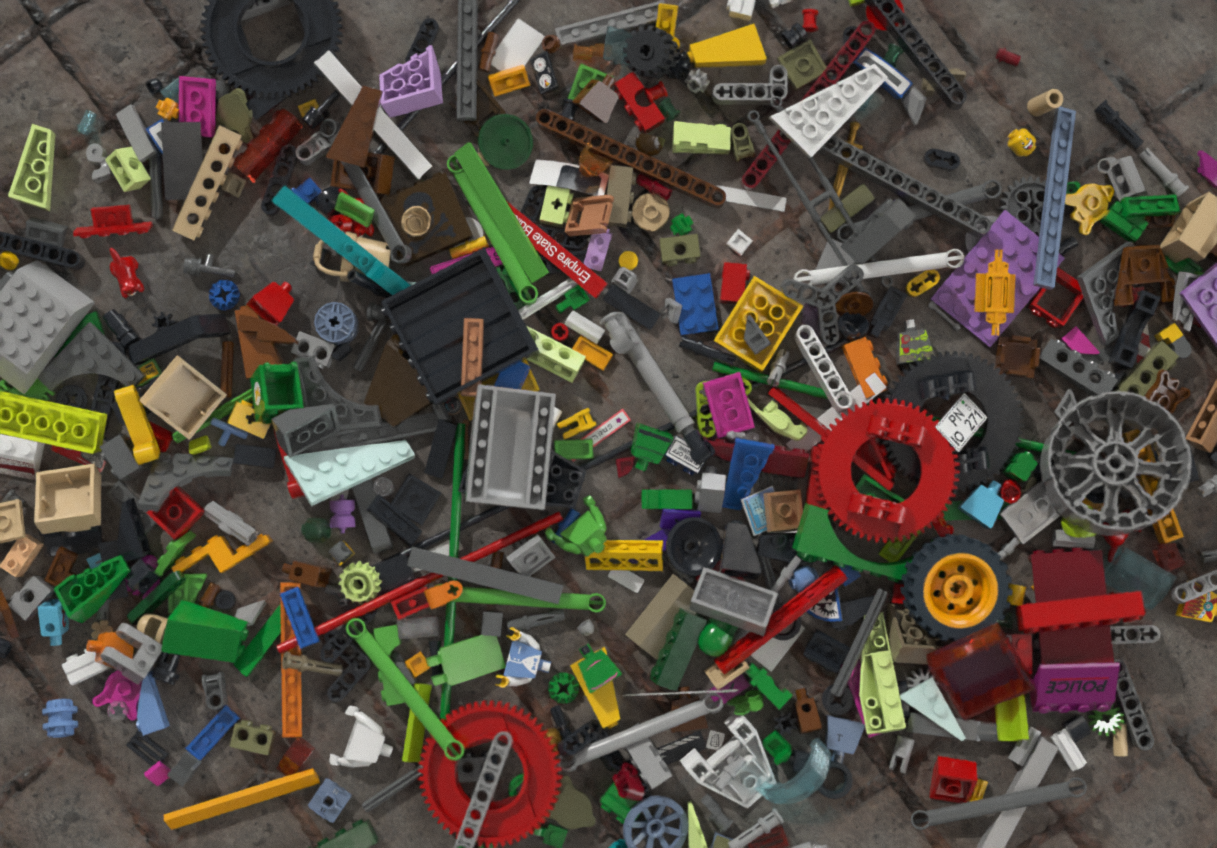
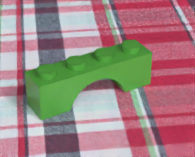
M399 624L375 628L374 633H371L372 637L389 658L393 650L402 643ZM378 671L379 682H383L384 690L381 691L383 702H386L387 706L405 703L383 674Z

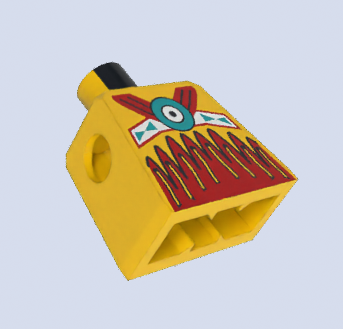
M1196 582L1194 583V589L1197 592H1201L1202 586ZM1184 591L1182 593L1181 599H1185L1186 597ZM1211 591L1179 604L1175 615L1212 622L1214 616L1217 617V594Z

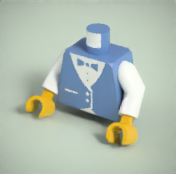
M513 627L510 629L514 631V634L512 636L507 635L512 640V645L504 676H496L501 678L502 681L500 684L495 685L502 688L529 683L532 678L536 677L537 670L549 673L551 661L540 659L542 650H540V645L531 635L520 632Z

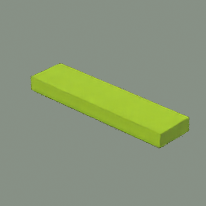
M414 683V689L429 706L432 685ZM411 709L402 761L419 762L425 727Z

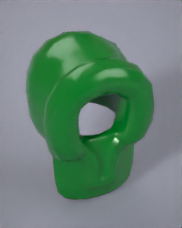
M711 618L706 622L697 644L700 650L711 657L723 655L729 649L738 627Z

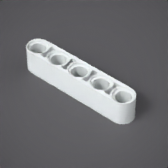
M808 325L799 327L794 335L796 344L833 408L838 412L846 411L853 402L850 392L814 330ZM800 332H806L809 338L802 339ZM809 349H816L818 351V355H811ZM819 365H825L828 372H821ZM828 382H835L837 389H831ZM838 398H844L847 405L841 406Z

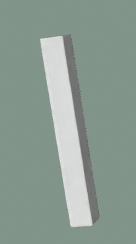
M327 51L320 59L314 62V65L352 106L362 87L330 51ZM379 107L374 132L412 175L419 180L432 165Z

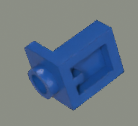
M309 177L296 189L293 187L291 191L307 204H310L316 199L321 189Z

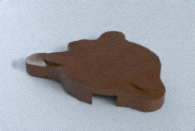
M1161 369L1157 373L1155 383L1147 391L1145 397L1151 402L1158 403L1172 415L1177 405L1189 398L1191 393L1185 387L1177 389L1180 383L1179 380L1170 378L1168 371Z

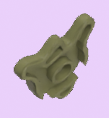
M237 88L219 99L218 110L215 115V125H223L226 129L235 133L238 131L242 140L245 143H250L253 141L250 129L253 114L252 110L249 111L245 104L248 102L245 92Z
M563 776L560 781L562 786L558 789L561 792L559 795H555L558 801L553 804L555 806L554 810H549L551 815L545 818H552L568 829L594 826L596 818L592 812L590 799L586 794L573 786L569 776Z

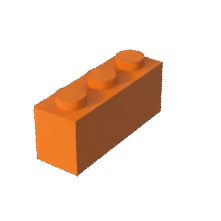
M863 337L842 346L857 386L860 384L865 398L876 395L865 381L873 373L878 376L885 386H888L885 376H881L879 371L881 368L877 357L874 358L872 354L874 349L870 340Z

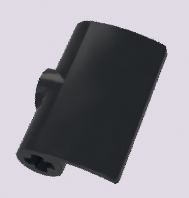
M101 525L92 526L90 530L77 532L60 531L42 534L38 529L39 535L44 537V557L55 556L58 548L61 546L76 554L100 552L98 543H102Z

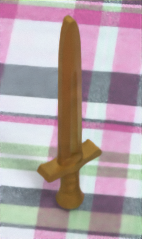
M857 121L850 122L849 136L845 142L861 150L863 146L854 143L857 131L861 125ZM842 152L843 157H850V154L848 152ZM841 164L838 166L833 185L839 198L848 168ZM831 198L829 201V209H831L835 205Z

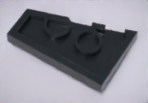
M797 532L759 536L756 550L757 556L790 563L795 556L799 557L797 551L792 548ZM802 560L799 566H810L812 568L813 562Z

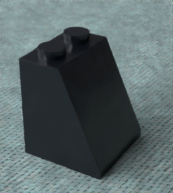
M732 520L731 523L727 522L723 535L719 573L731 577L757 580L761 574V567L747 525L737 520Z

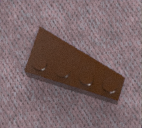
M362 86L326 156L327 158L362 167L366 166L383 91Z

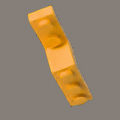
M260 534L249 546L244 544L236 549L237 553L235 554L225 536L218 537L216 535L207 541L209 544L203 548L198 546L191 551L192 555L185 558L183 556L176 560V565L171 567L173 572L178 570L184 572L205 557L210 556L219 572L224 573L273 542L270 535L263 536V534Z

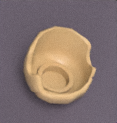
M412 206L404 212L401 226L405 233L412 237L422 236L430 227L431 216L426 209L420 206Z

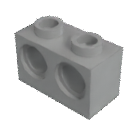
M299 331L296 338L299 344L293 345L291 353L296 355L295 358L314 355L318 368L323 369L324 366L330 368L334 358L331 354L334 353L337 346ZM304 343H308L309 350L302 353L300 350L301 346ZM326 350L327 357L320 360L318 358L319 352Z

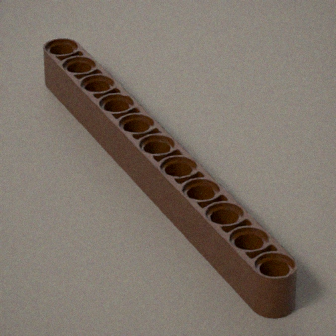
M541 109L536 115L538 127L548 133L618 165L631 167L634 172L643 174L653 181L657 180L660 184L712 208H720L725 203L726 193L719 187L548 109ZM548 116L550 120L547 123H542L540 118ZM559 124H565L567 126V129L564 131H559L557 129V126ZM580 131L584 133V137L577 139L574 137V134ZM598 139L602 144L599 147H594L591 142ZM616 147L619 152L616 155H612L608 150ZM633 155L636 160L633 163H629L626 161V157ZM645 163H651L653 165V169L647 171L643 168V165ZM668 171L671 176L665 179L661 177L660 173ZM682 178L687 180L688 184L683 187L677 183V181ZM698 186L703 187L705 193L697 194L695 188ZM718 194L722 197V201L715 202L712 196Z

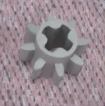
M700 69L696 72L691 70L685 80L688 90L695 92V94L699 90L704 92L710 83L707 80V73Z

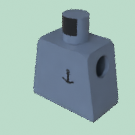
M826 715L825 747L833 750L831 761L843 763L844 753H855L865 724Z

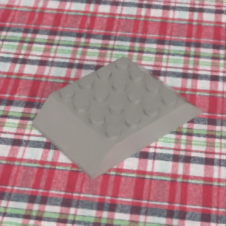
M38 260L17 269L0 291V377L23 394L29 390L95 304L92 299Z
M478 385L468 459L466 502L545 510L556 394Z

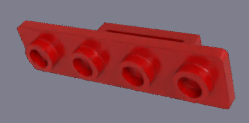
M130 205L94 207L91 209L94 226L78 227L73 231V236L89 238L91 235L106 237L112 233H117L118 235H127L129 232L143 234L147 233L153 224L152 221L134 223Z
M877 437L866 441L857 449V452L873 465L881 462L888 479L895 477L896 469L893 463L888 461L886 447L884 444H880Z

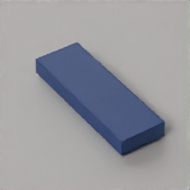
M296 587L281 593L282 602L300 649L320 642L300 588Z
M225 705L185 749L201 761L235 723L239 721L240 717L230 707Z

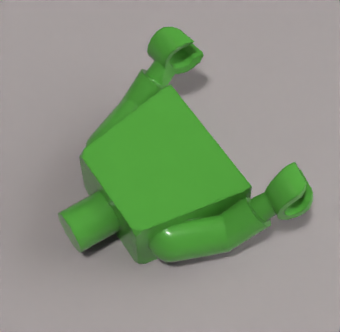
M590 495L583 498V503L590 508L591 512L586 511L561 532L560 535L562 537L557 536L550 527L545 531L547 539L549 541L554 540L555 544L566 552L573 554L581 553L584 556H589L593 552L600 553L604 549L603 543L607 540L604 535L607 529L603 515L599 508L595 506L596 503Z

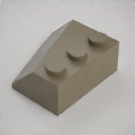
M888 603L886 630L894 662L941 665L946 652L955 645L954 642L951 640L946 642L936 636H932L916 624L917 622L909 616L907 608L903 611L895 608V605Z

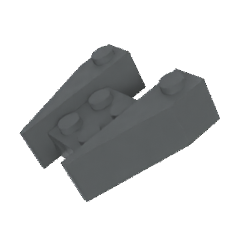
M887 199L840 247L856 263L859 261L863 265L903 228L905 230L914 223L912 219L916 216L900 199H896L894 202L891 199Z

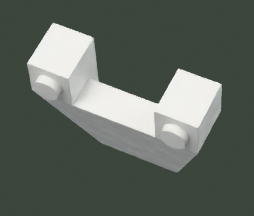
M733 713L724 721L725 725L734 734L728 742L707 760L694 748L680 762L699 784L749 808L777 782L757 730L744 715L740 716ZM737 754L741 755L747 763L737 772L736 778L734 780L731 779L720 792L712 785V782L722 773L724 766H728Z

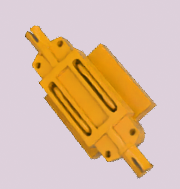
M994 250L995 258L993 262L988 263L987 273H976L974 312H986L985 322L992 324L991 335L1000 336V324L1006 322V313H1014L1016 274L1008 273V263L1002 261L1003 250Z

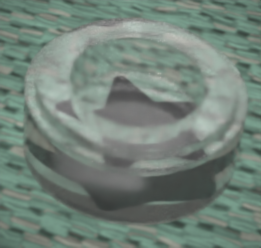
M123 701L112 702L107 710L108 716L115 721L124 719L129 712L128 705Z

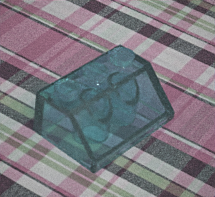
M1119 547L1113 561L1104 574L1105 583L1121 593L1141 591L1143 606L1150 610H1153L1168 594L1177 578L1126 547Z

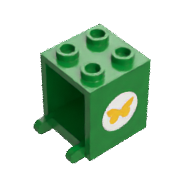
M265 362L257 367L250 378L256 422L270 424L273 423V418L288 410L304 408L296 362L273 365Z

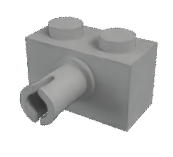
M707 466L705 473H702V479L697 481L695 503H698V511L721 513L726 475L717 474V468L714 466Z

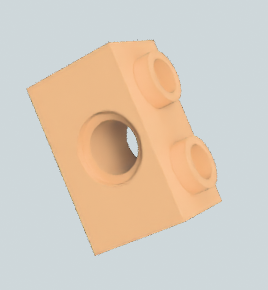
M25 534L26 538L18 539L0 565L2 569L14 577L24 576L44 546L42 542L29 534Z

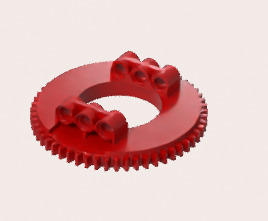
M880 398L877 399V404L870 400L869 406L862 402V408H859L856 404L854 405V412L850 408L847 409L848 415L842 412L840 414L842 420L835 418L834 420L837 425L831 423L829 425L832 431H824L828 437H821L824 444H818L817 447L822 451L815 452V455L819 456L820 459L814 460V463L819 465L813 468L814 471L818 472L813 478L819 479L814 485L821 487L816 493L823 494L819 500L826 501L823 508L830 507L828 515L835 514L833 521L840 519L839 526L846 524L845 531L852 528V535L859 532V538L862 539L866 534L867 541H870L872 536H874L875 542H878L880 537H882L883 543H886L888 537L891 543H894L895 537L901 542L903 535L909 540L910 533L917 537V530L925 533L924 526L931 529L930 522L937 524L936 516L942 518L943 515L940 511H948L945 504H952L948 498L955 497L951 490L958 488L953 485V482L959 481L958 478L954 477L955 474L959 473L958 470L954 469L959 463L953 460L958 455L952 454L955 448L949 446L951 443L936 428L939 420L933 422L932 414L926 417L927 410L920 413V406L912 409V403L910 402L906 407L904 400L898 405L897 399H894L892 404H890L888 398L885 399L884 404H882ZM874 437L909 445L918 456L921 466L919 484L913 494L901 503L860 494L853 484L851 477L853 456L863 443Z
M483 700L481 705L478 701L474 702V707L471 703H468L466 708L461 706L459 711L457 709L453 710V716L450 713L447 714V720L444 718L440 720L455 740L462 743L464 750L493 741L494 737L500 732L506 731L510 733L513 738L511 748L518 754L523 765L524 781L520 793L490 803L476 840L478 847H481L484 842L486 848H489L491 843L496 848L499 842L504 847L507 841L512 845L514 839L517 842L521 841V836L526 839L528 832L532 835L535 832L534 828L539 829L541 827L540 823L544 824L546 822L545 817L551 815L549 810H554L555 808L552 803H557L558 801L555 795H559L561 792L557 789L562 786V783L558 781L563 777V775L558 774L562 770V767L558 766L561 759L556 758L559 751H554L553 749L556 743L551 744L550 742L553 737L546 735L549 730L542 729L543 723H536L537 717L531 719L530 712L525 715L524 708L520 711L517 710V705L510 708L509 702L503 706L502 701L495 705L494 700H491L488 705L487 701ZM499 736V741L508 744L506 736ZM428 737L425 741L429 745L425 744L422 747L426 752L420 754L425 760L419 761V764L424 766L418 770V772L423 774L418 780L424 781L419 787L426 790L421 795L428 796L424 803L431 804L428 811H435L432 817L439 816L437 823L444 822V830L450 827V835L457 832V839L471 799L463 791L458 781L459 760L451 761L446 758L444 750L433 737ZM451 743L453 748L460 755L462 752L460 745L456 743ZM447 747L448 755L453 758H456L455 755L451 752V750ZM477 809L472 810L471 817L479 820L481 818L480 811ZM466 828L464 830L467 838L474 837L473 829Z

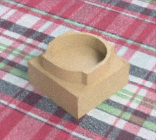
M1207 192L1185 205L1160 245L1164 256H1168L1175 263L1188 257L1196 262L1205 259L1217 243V197Z
M177 355L139 401L190 440L227 394Z
M95 464L36 472L34 523L42 534L60 531L90 530L92 526L101 525L102 475Z

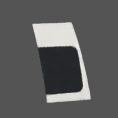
M536 160L529 184L568 188L593 196H600L605 194L609 175L574 164Z

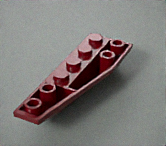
M724 439L709 441L715 450L713 456L731 463L734 444L727 443V440ZM774 445V450L769 455L767 463L761 472L804 478L809 454L805 453L804 449L793 448L791 451H787L784 446Z

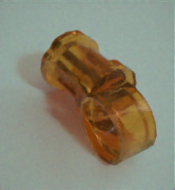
M574 44L573 61L579 59L588 60V62L592 63V56L610 57L611 46L595 44L594 46L590 45V47H582Z

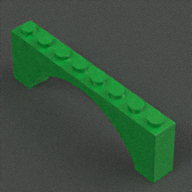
M805 503L792 547L797 550L798 555L808 557L809 554L814 555L816 560L827 562V559L832 560L834 565L845 567V564L850 565L852 570L863 573L864 569L870 571V575L880 578L882 574L888 576V580L897 583L901 580L902 574L906 575L908 568L905 567L906 562L911 563L914 558L913 556L887 563L871 562L858 558L848 551L835 535L827 516L828 510ZM940 571L938 576L944 578V572Z

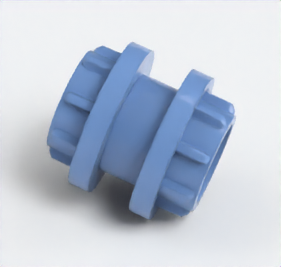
M57 699L46 703V708L42 710V716H48V723L43 724V730L47 731L48 737L60 738L74 734V728L78 727V721H72V714L77 713L78 708L73 706L71 699Z

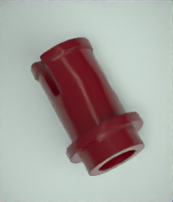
M999 48L995 59H998V62L1003 61L1017 67L1021 55L1009 52L1006 48Z

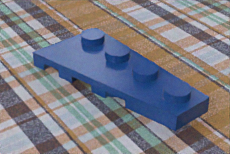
M740 438L735 439L722 503L723 508L741 511L743 507L741 499L749 496L762 468L767 463L769 455L774 450L773 444Z

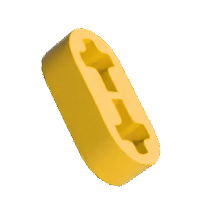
M935 269L924 271L907 283L905 287L906 293L911 297L921 295L939 282V273ZM928 273L935 276L934 282L928 281L925 283L923 280L928 277ZM912 283L914 286L919 283L922 285L917 289L918 293L910 290Z

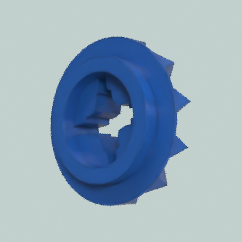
M219 280L212 284L209 291L210 302L219 310L232 309L240 298L238 287L229 280ZM222 289L225 292H229V294L226 295V301L222 297H218L220 294H222Z

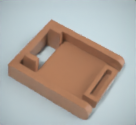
M612 195L573 198L565 233L569 236L606 233V226L609 223L614 197ZM578 211H582L580 223L578 225L576 223Z

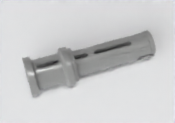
M1149 148L1139 155L1163 181V186L1168 187L1177 198L1189 188L1188 185L1185 186L1177 178V174H1172Z
M773 808L771 813L763 818H758V823L728 842L729 847L743 848L763 833H770L772 828L784 823L782 817Z

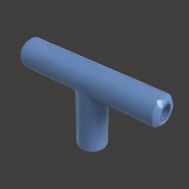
M215 417L210 422L211 425L224 430L218 442L221 446L226 445L231 434L246 439L248 436V432Z

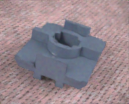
M326 778L308 806L322 818H326L330 823H334L352 795L345 788L337 785L336 782ZM328 796L334 799L332 805L327 804L325 801Z

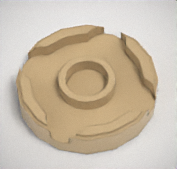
M653 193L640 196L632 207V217L635 224L645 231L659 230L669 219L670 209L667 201Z

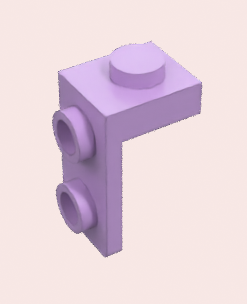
M607 228L606 233L591 235L584 261L588 268L598 271L602 270L609 242L613 233H609L610 229Z

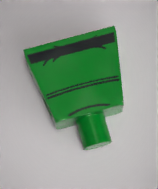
M637 422L631 447L632 455L638 458L635 468L646 471L649 462L659 464L674 437L670 433Z

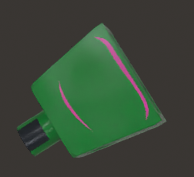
M589 643L579 649L584 660L579 662L578 666L590 694L622 674L621 670L602 649L594 653Z

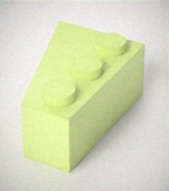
M674 121L672 153L729 154L731 127H726L724 124L714 126Z

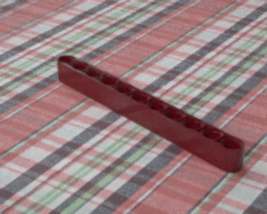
M863 21L857 27L802 100L816 94V87H821L824 90L839 81L874 35L876 28L871 21ZM861 28L869 29L870 35H864ZM850 43H856L859 47L858 50L851 49ZM838 58H845L847 64L841 65L838 62ZM826 73H834L835 80H829ZM779 129L771 141L781 156L791 143V140H783L780 137L782 131ZM768 144L741 179L743 189L747 191L754 190L777 161L775 155L769 153ZM764 162L766 164V169L759 170L757 168V163ZM748 176L753 177L755 184L748 185L745 182V178Z

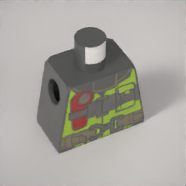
M915 319L903 321L905 332L896 335V366L915 363V360L922 362L923 356L929 360L930 354H934L927 330H917Z

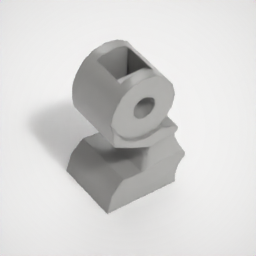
M99 144L89 145L86 150L88 161L93 165L101 166L100 169L93 171L92 180L98 184L115 178L105 160L107 158L106 150Z
M622 267L619 268L611 283L630 294L638 279L633 272Z

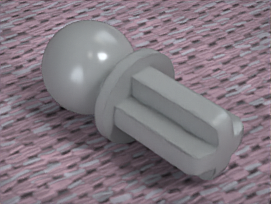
M1217 475L1212 479L1206 480L1205 484L1197 488L1198 496L1206 497L1211 493H1217Z

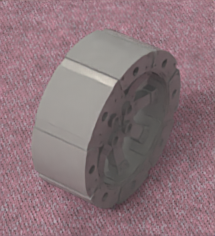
M1129 392L1100 393L1098 396L1088 397L1073 406L1050 431V436L1045 440L1040 459L1042 484H1045V492L1054 508L1073 525H1078L1085 531L1099 535L1117 536L1129 534L1161 519L1179 502L1182 497L1181 494L1186 489L1190 478L1191 454L1189 444L1186 443L1185 434L1176 419L1158 403L1151 402L1144 396ZM1110 408H1115L1117 410L1116 414H1112L1113 412ZM1094 420H1106L1108 425L1106 442L1099 439L1087 424ZM1067 421H1073L1074 426L1069 427ZM1123 422L1130 423L1141 431L1139 437L1127 444L1124 443L1122 438ZM1151 428L1157 429L1156 435L1150 432ZM1072 436H1075L1077 439L1080 438L1089 447L1088 450L1091 454L1079 456L1064 453L1067 446L1066 443ZM1152 443L1154 449L1157 450L1159 462H1145L1142 459H1138L1137 455L1141 449ZM1100 452H1104L1106 454V458H1101L1099 455ZM1051 459L1054 461L1053 466H1051ZM1110 460L1118 462V469L1110 466ZM1082 468L1091 472L1083 483L1072 489L1064 480V470ZM1166 470L1172 471V477L1166 474ZM1099 471L1104 472V473H1105V477L1102 476ZM1119 473H1123V474H1124V476H1125V479H1124V480L1119 479V477H1118V474H1119ZM1145 474L1158 478L1157 489L1151 496L1140 486L1136 475ZM1103 485L1105 496L1101 512L1089 509L1082 500L1094 488ZM1121 488L1129 492L1137 506V509L1129 514H1118L1117 500ZM1147 509L1152 510V516L1146 514ZM1103 522H1108L1110 526H1105L1102 524Z

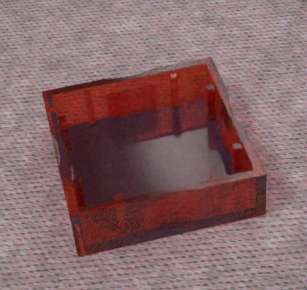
M998 622L926 655L930 672L941 688L948 693L952 704L963 720L985 712L999 703L1012 700L1035 690L1031 673Z

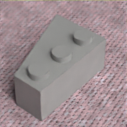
M649 737L623 747L624 751H629L631 754L629 759L635 768L639 767L642 772L640 776L646 784L649 783L652 789L672 776L670 769Z

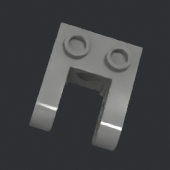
M121 623L116 630V635L137 648V654L131 659L112 647H105L100 658L122 672L123 676L139 684L146 677L160 655L162 645L129 624Z

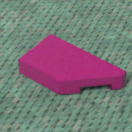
M1076 326L1060 339L1071 351L1076 350L1081 354L1092 355L1100 353Z

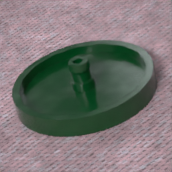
M511 114L496 115L486 121L479 131V152L482 158L496 169L511 170L517 168L529 158L532 152V133L527 124L517 116Z

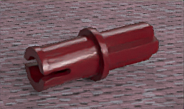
M643 174L638 175L636 183L649 190L650 194L653 193L665 201L671 197V189L659 184V181H653Z

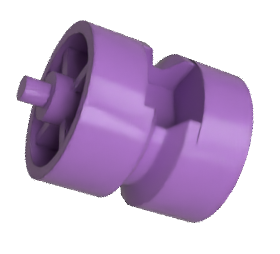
M340 495V499L330 501V510L334 513V516L330 519V528H339L341 533H345V529L348 527H355V518L351 515V512L355 509V500H346L344 495Z

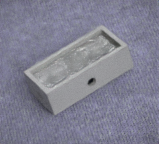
M704 567L691 600L690 610L764 636L778 593Z

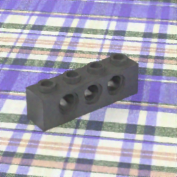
M1051 339L1040 354V364L1093 397L1098 396L1100 393L1111 392L1118 381L1112 372L1107 370L1104 372L1098 368L1099 365L1092 360H1085L1082 358V354L1076 350L1071 351L1067 349L1066 345L1058 339ZM1064 355L1067 361L1061 363L1057 360L1056 356ZM1080 365L1083 368V372L1076 373L1073 370V366ZM1090 376H1098L1100 382L1096 384L1092 383L1090 381Z

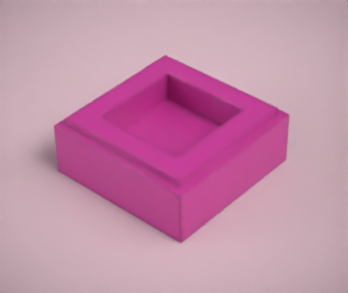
M158 761L144 774L148 780L159 786L169 778L167 775L171 769Z

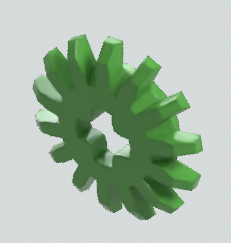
M1114 703L1111 709L1105 712L1091 710L1095 715L1088 716V718L1093 719V721L1089 722V725L1095 724L1092 730L1096 731L1099 729L1098 735H1101L1103 731L1106 736H1109V731H1112L1115 735V728L1122 729L1118 724L1124 723V720L1119 719L1124 714L1117 713L1120 710L1119 707L1113 709ZM1102 715H1111V718L1109 719L1110 722H1101V720L1103 719Z

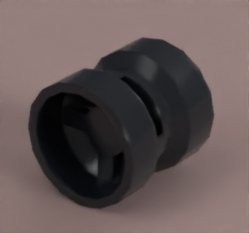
M797 22L791 26L790 31L786 30L781 34L783 41L790 49H794L799 41H804L808 38L804 28Z

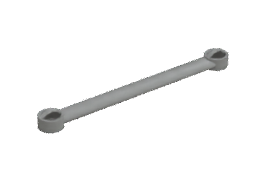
M710 692L701 700L587 745L574 754V759L562 763L563 756L559 755L558 758L561 759V762L558 765L562 767V770L572 772L581 764L707 713H718L723 708V700L719 694ZM711 696L719 698V700L713 703L706 704L707 699ZM719 705L716 709H708ZM573 764V766L570 767V768H563V767H566V766H568V765Z

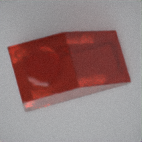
M297 738L285 753L276 769L285 776L297 773L315 750V747L303 738Z

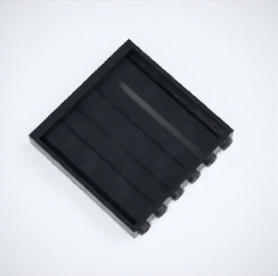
M485 247L381 301L383 305L381 308L385 318H390L392 324L389 326L394 335H399L401 341L398 343L402 351L408 352L410 358L407 360L411 368H416L419 373L416 377L420 385H425L428 391L425 393L430 404L434 402L436 406L461 394L462 390L477 384V382H484L540 352ZM464 318L484 319L482 375L461 386Z

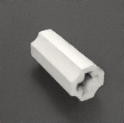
M575 311L570 313L564 323L567 327L595 344H598L605 333L603 328Z
M1062 729L1050 737L1055 746L1059 747L1058 750L1071 771L1078 770L1087 763L1066 729Z

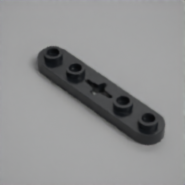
M112 342L126 356V349L119 342ZM99 374L90 410L107 414L106 432L112 413L110 404L115 401L114 391L118 389L119 381ZM109 383L108 386L111 387V391H107L105 394V390H102V387Z

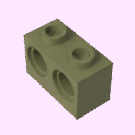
M242 720L235 723L230 747L269 755L272 752L277 730H273L270 725L260 724V726H255L252 721ZM242 729L248 732V739L241 738L240 731ZM260 734L267 736L266 744L259 741Z

